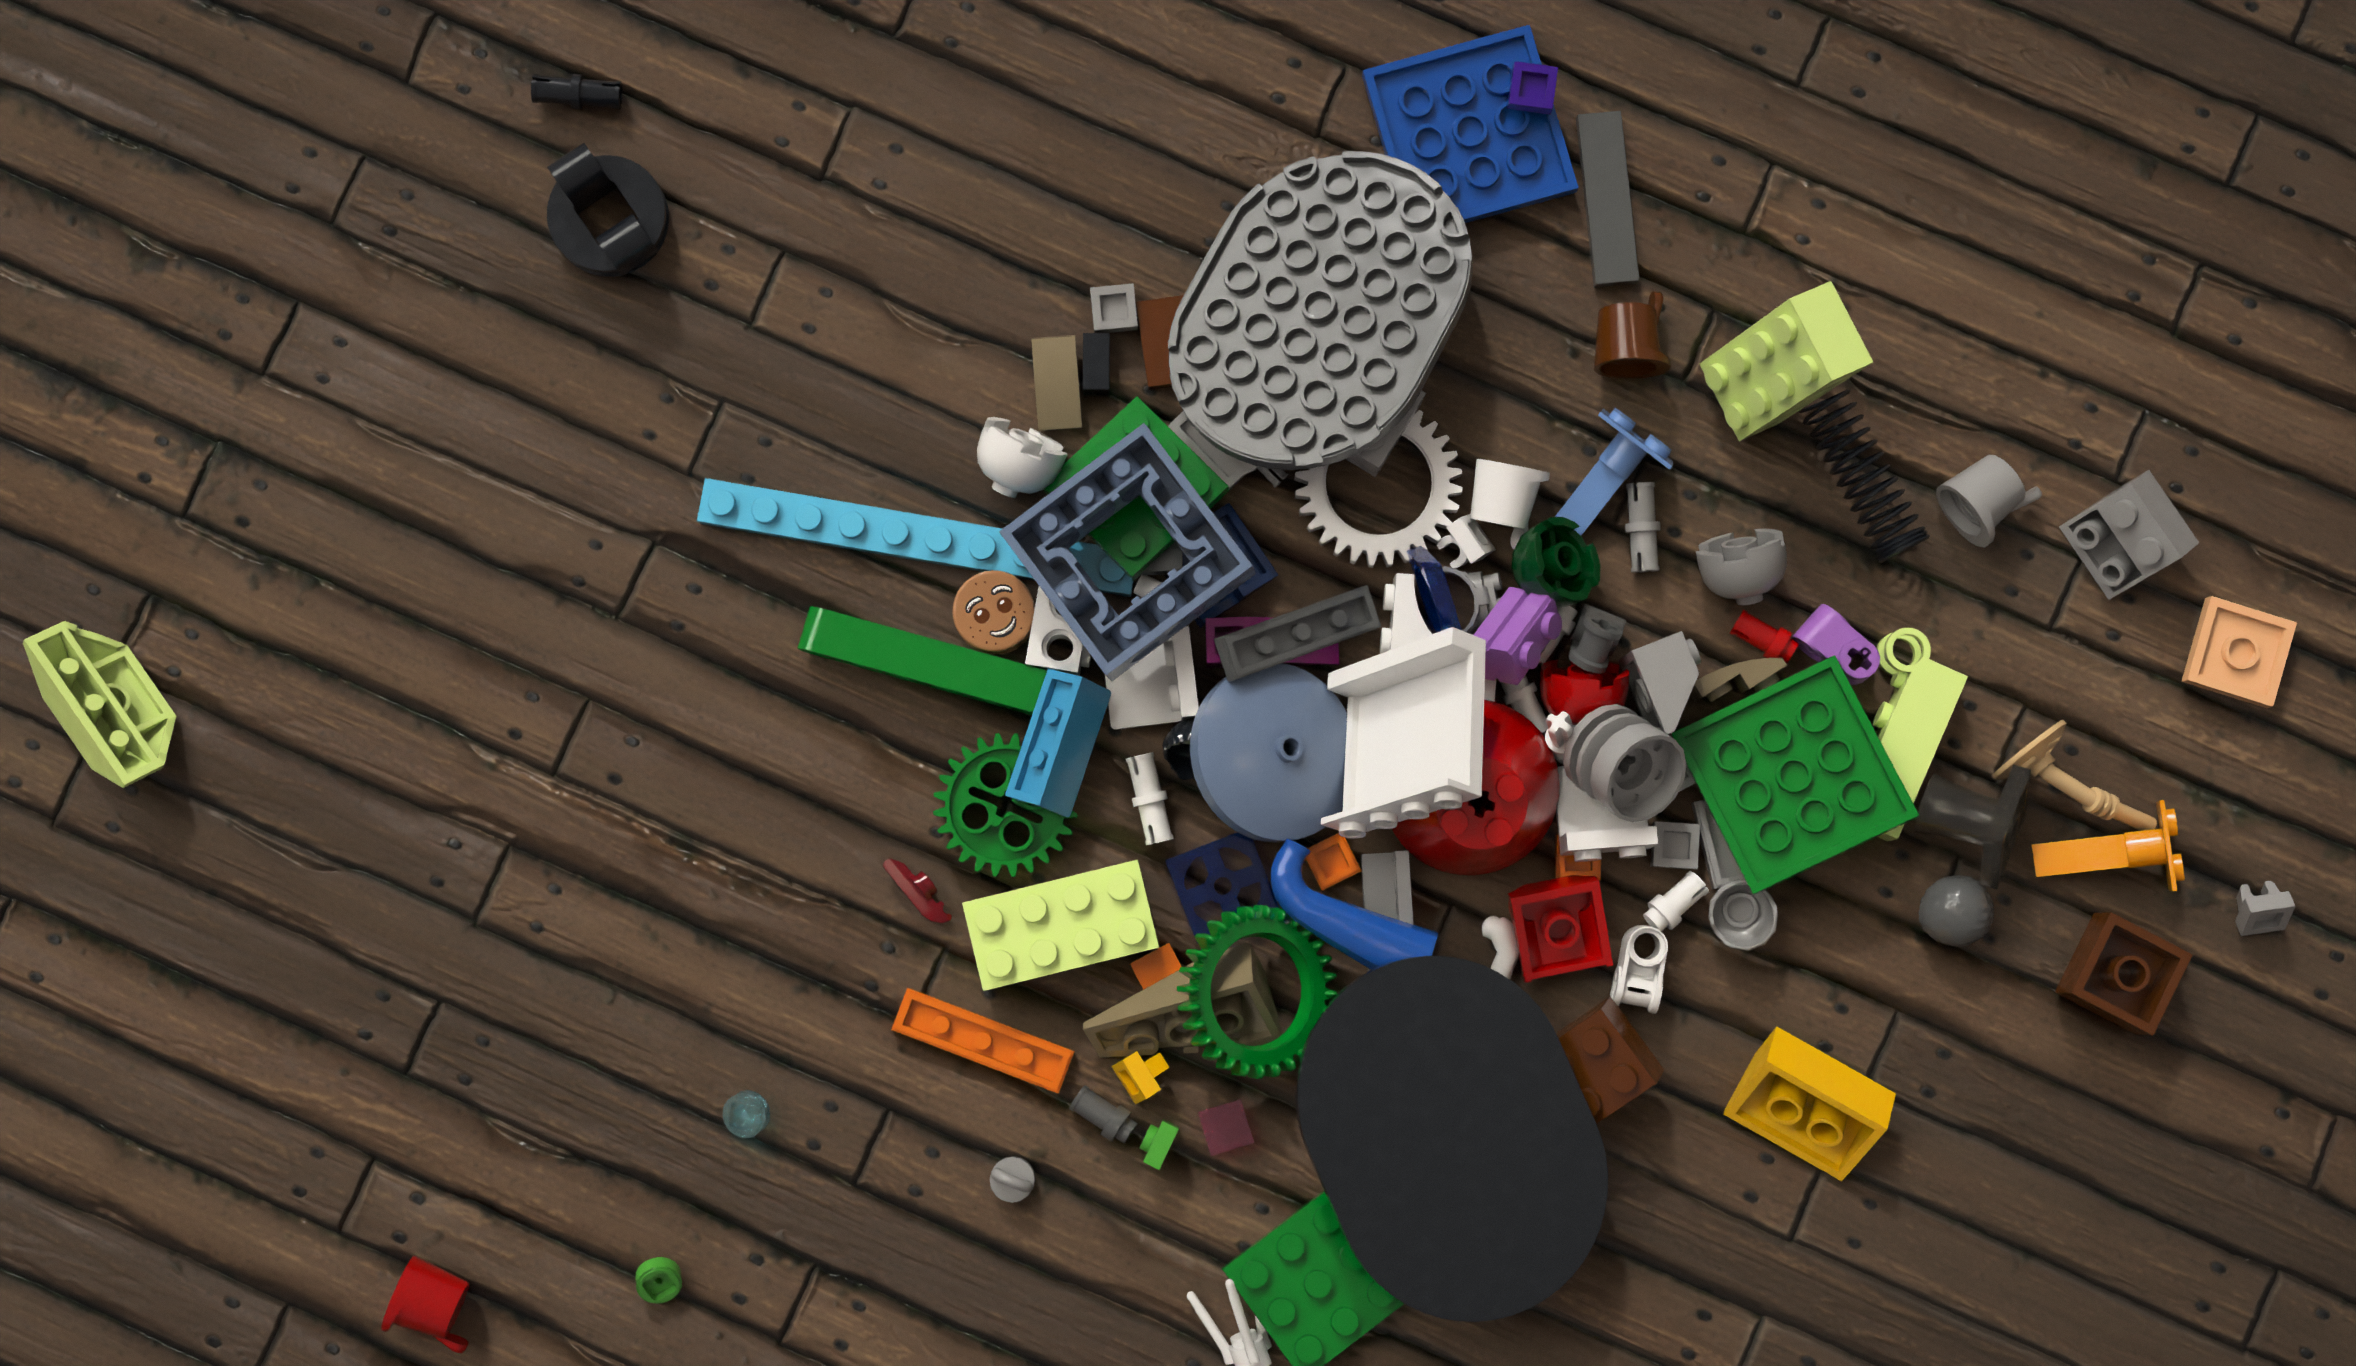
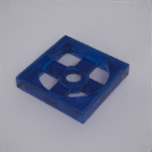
M1422 546L1407 550L1433 634L1451 627L1462 630L1442 565Z
M1238 832L1165 860L1194 936L1197 933H1207L1210 935L1206 924L1207 922L1195 914L1193 907L1213 900L1216 903H1220L1223 912L1235 911L1237 913V907H1240L1237 899L1240 889L1257 882L1261 885V894L1257 905L1279 908L1253 839ZM1231 848L1240 851L1251 859L1252 865L1233 872L1225 868L1218 849ZM1202 856L1209 875L1204 884L1186 890L1184 886L1186 872L1195 858ZM1220 877L1229 879L1232 885L1230 892L1225 895L1218 894L1214 889V883Z

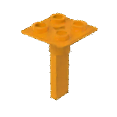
M2164 800L2156 802L2160 829L2031 844L2036 877L2165 864L2168 890L2177 891L2176 882L2185 881L2181 854H2172L2170 837L2178 836L2175 809H2166Z

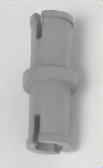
M1638 482L1637 485L1635 483L1626 484L1629 523L1625 524V533L1630 534L1632 573L1660 571L1656 532L1661 531V524L1659 521H1656L1654 482Z

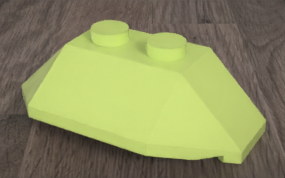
M63 621L24 639L23 645L43 700L92 770L118 786L125 788L164 767L176 715L126 644L95 632L79 629L77 625L67 621Z

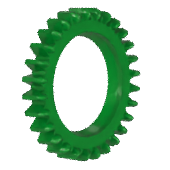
M1254 905L1253 908L1251 906L1237 907V913L1235 911H1224L1221 913L1222 922L1210 920L1206 923L1210 935L1207 933H1197L1194 936L1201 950L1187 949L1185 952L1194 962L1193 967H1180L1179 972L1188 977L1190 982L1177 986L1178 992L1189 995V1000L1178 1005V1011H1190L1192 1016L1182 1025L1184 1029H1198V1032L1191 1040V1044L1201 1047L1206 1045L1202 1057L1206 1060L1217 1059L1216 1068L1219 1070L1229 1071L1231 1069V1075L1242 1077L1247 1075L1248 1078L1262 1079L1264 1076L1278 1077L1281 1071L1291 1072L1296 1069L1295 1061H1300L1304 1044L1311 1029H1313L1321 1014L1328 1007L1325 1004V1000L1334 998L1338 994L1337 991L1325 988V983L1336 979L1337 974L1323 972L1322 969L1333 958L1329 954L1317 955V951L1323 947L1325 941L1320 938L1309 939L1312 933L1294 921L1282 908ZM1247 937L1266 938L1281 946L1295 963L1301 983L1299 1008L1289 1028L1277 1039L1257 1046L1243 1045L1231 1040L1218 1024L1211 1003L1212 977L1219 959L1234 942Z

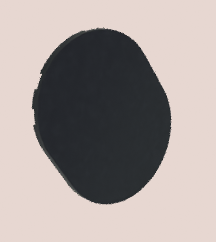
M1419 956L1392 961L1359 976L1342 989L1321 1014L1304 1044L1299 1061L1295 1102L1297 1120L1305 1148L1352 1253L1371 1278L1389 1294L1416 1310L1442 1319L1465 1322L1496 1320L1515 1315L1544 1301L1559 1290L1584 1262L1599 1233L1608 1195V1169L1603 1141L1595 1119L1550 1021L1535 1001L1513 981L1484 965L1454 957Z

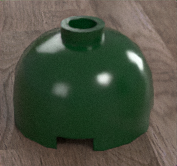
M1550 517L1538 523L1520 537L1512 553V570L1515 581L1519 588L1525 590L1528 595L1530 593L1549 595L1555 600L1557 608L1577 604L1587 599L1591 588L1599 584L1600 561L1596 547L1593 543L1586 545L1583 538L1574 530L1580 527L1576 522L1565 517Z

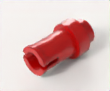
M1745 609L1729 633L1764 652L1762 657L1783 658L1786 664L1799 645L1798 642L1790 638L1792 632L1781 626L1779 629H1776L1751 615Z

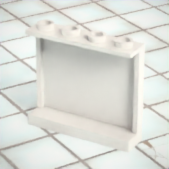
M1451 627L1328 673L1327 690L1348 697L1343 811L1321 818V825L1338 830L1339 835L1345 838H1362L1366 836L1368 831L1395 828L1398 822L1408 819H1425L1429 817L1430 812L1440 809H1457L1462 807L1463 802L1482 797L1486 640Z

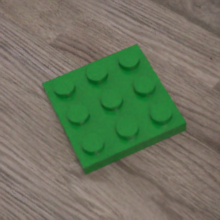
M1136 396L1062 466L1054 482L1044 488L1043 491L1047 495L1143 423L1150 429L1209 509L1229 492V486ZM1140 495L1087 534L1133 581L1175 542Z
M1324 1191L1221 1268L1227 1278L1234 1281L1240 1296L1291 1366H1324L1405 1304L1378 1285L1363 1269L1352 1253Z

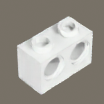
M1039 586L1025 664L1044 670L1049 668L1080 676L1081 667L1089 668L1091 655L1064 618L1056 612L1055 606ZM1060 638L1070 641L1073 645L1072 654L1063 661L1054 660L1048 655L1050 644Z

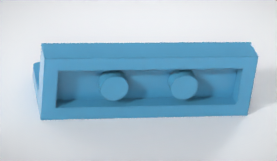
M1048 668L1005 796L1047 809L1061 816L1070 817L1111 696V691L1082 676Z

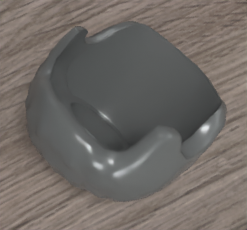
M1965 875L1947 876L1933 883L1926 889L1924 896L1921 898L1918 912L1919 922L1924 932L1941 944L1955 947L1970 945L1984 937L1990 930L1995 913L1993 900L1986 887L1980 881Z

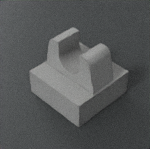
M2265 881L2261 889L2262 895L2254 896L2250 892L2248 884L2241 885L2236 896L2239 913L2235 920L2240 935L2246 936L2285 930L2295 909V903L2290 892H2280L2274 882Z

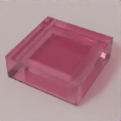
M1241 1099L1198 1111L1211 1156L1254 1143Z

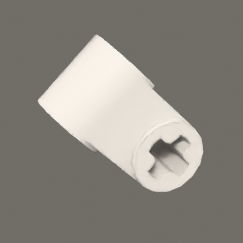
M1636 925L1625 932L1621 941L1618 964L1614 972L1610 996L1617 1006L1620 1003L1645 1007L1648 1013H1657L1662 997L1663 973L1668 952L1667 939L1659 929L1647 925ZM1648 933L1655 941V949L1650 956L1640 958L1635 953L1634 943L1639 935ZM1628 987L1644 989L1645 992L1630 991Z

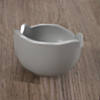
M1737 879L1720 886L1710 899L1708 919L1712 930L1724 945L1734 949L1750 951L1765 945L1775 933L1778 910L1773 897L1767 890L1753 896L1746 881Z

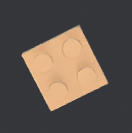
M2214 596L2205 598L2181 682L2264 708L2273 707L2297 622Z

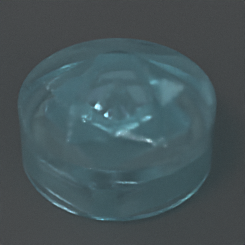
M743 1090L727 1100L723 1107V1120L726 1127L734 1135L741 1138H751L768 1125L770 1121V1108L767 1101L759 1093Z

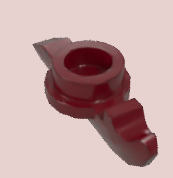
M891 858L883 863V868L922 916L936 923H945L952 919L951 914L943 911L944 903L942 900L936 903L932 898L938 891L924 872L921 871L914 875L904 863Z

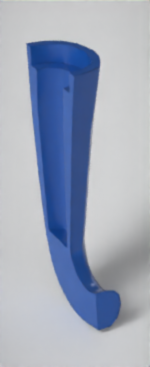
M1286 839L1277 852L1271 867V886L1275 899L1294 921L1332 947L1371 970L1400 959L1432 956L1438 932L1311 890L1302 877L1303 862L1311 851L1290 839Z

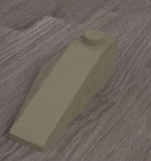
M1250 942L1228 948L1219 959L1212 977L1211 1003L1216 1020L1224 1033L1237 1043L1248 1046L1269 1043L1282 1035V1029L1265 970ZM1194 962L1187 965L1186 967H1193ZM1178 970L1084 1022L1083 1030L1100 1058L1129 1056L1136 1051L1140 1056L1154 1055L1158 1048L1183 1047V1053H1198V1046L1191 1044V1040L1198 1032V1029L1188 1030L1184 1029L1182 1025L1192 1016V1013L1190 1011H1178V1005L1189 1000V995L1178 992L1177 986L1189 983L1190 979Z

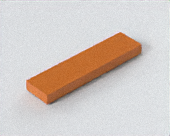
M907 988L891 1029L1058 1094L1075 1052L911 988Z

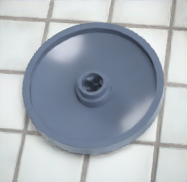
M1281 663L1237 680L1228 682L1227 677L1223 678L1203 699L1194 718L1191 730V765L1197 786L1204 800L1226 825L1254 840L1279 843L1285 842L1286 839L1297 840L1305 838L1322 830L1326 826L1321 825V818L1339 813L1343 809L1347 712L1334 692L1327 690V685L1296 666Z

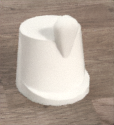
M1477 459L1470 519L1514 527L1510 543L1511 547L1515 549L1520 537L1529 530L1528 521L1540 482L1548 481L1550 473L1506 463Z

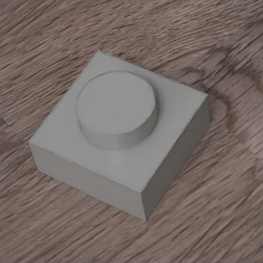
M1134 283L1090 287L1094 333L1138 330Z
M1652 822V826L1657 827L1658 844L1651 848L1650 867L1698 869L1700 824Z

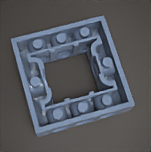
M1145 423L999 531L1111 681H1114L1256 574L1253 565ZM1140 495L1190 562L1178 571L1175 568L1167 573L1168 579L1141 599L1136 596L1131 600L1133 605L1118 615L1069 548Z

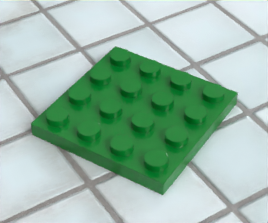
M1835 655L1672 733V738L1684 750L1687 767L1753 896L1919 817L1918 811Z

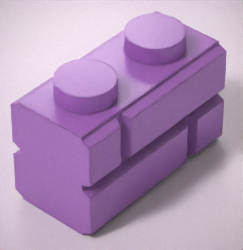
M1509 587L1474 633V636L1486 640L1485 679L1495 681L1498 678L1500 682L1518 685L1529 669L1537 667L1541 652L1550 640H1555L1559 636L1562 628V618L1558 613L1553 598L1549 595L1533 593L1528 595L1521 588Z

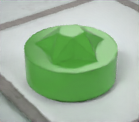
M651 1258L642 1263L636 1271L637 1293L647 1302L656 1304L668 1302L675 1298L682 1288L680 1267L669 1258Z

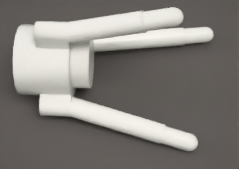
M1232 1279L1226 1280L1225 1285L1240 1331L1230 1337L1232 1345L1228 1344L1193 1291L1187 1293V1299L1221 1350L1225 1365L1234 1363L1235 1366H1270L1272 1364L1268 1349L1272 1347L1268 1333L1256 1316L1257 1332L1255 1329H1249L1239 1294Z

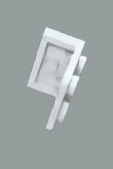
M1564 766L1558 767L1560 791L1556 815L1560 856L1574 855L1575 862L1601 860V853L1619 852V858H1636L1647 856L1646 849H1650L1658 844L1656 826H1648V820L1630 822L1618 818L1603 807L1597 799L1591 798L1585 791L1576 787L1566 776Z

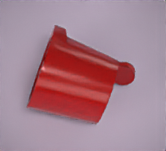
M416 1255L412 1256L390 1299L381 1330L388 1332L393 1325L432 1335L456 1353H464L469 1344L468 1340L452 1334L450 1331L463 1306L470 1283Z

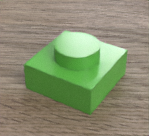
M1165 1119L1162 1120L1159 1128L1150 1124L1139 1149L1147 1152L1143 1159L1144 1163L1158 1170L1160 1169L1179 1130L1178 1125Z

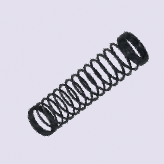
M1847 389L1819 403L1803 408L1798 413L1817 408L1802 423L1804 425H1812L1823 421L1810 432V437L1815 438L1832 432L1817 444L1816 449L1824 450L1840 444L1823 458L1824 462L1828 463L1848 456L1836 464L1829 474L1836 475L1855 468L1841 478L1836 486L1844 487L1863 480L1846 492L1843 499H1853L1873 491L1856 502L1850 508V511L1857 512L1880 503L1857 520V524L1862 525L1888 515L1866 530L1863 536L1870 537L1896 527L1876 540L1870 547L1871 549H1878L1874 552V555H1877L1876 559H1879L1878 562L1882 563L1927 540L1930 535L1927 534L1926 527L1922 526L1883 542L1918 519L1919 514H1913L1875 530L1911 506L1912 502L1908 501L1869 517L1904 494L1905 489L1897 490L1861 505L1895 483L1898 477L1889 478L1852 494L1891 468V464H1886L1846 481L1884 456L1885 452H1878L1854 464L1838 469L1875 445L1878 441L1877 439L1831 457L1854 440L1869 432L1871 427H1865L1848 436L1823 445L1840 432L1863 419V414L1816 433L1825 425L1857 405V402H1852L1831 413L1810 420L1831 404L1848 395L1850 390Z

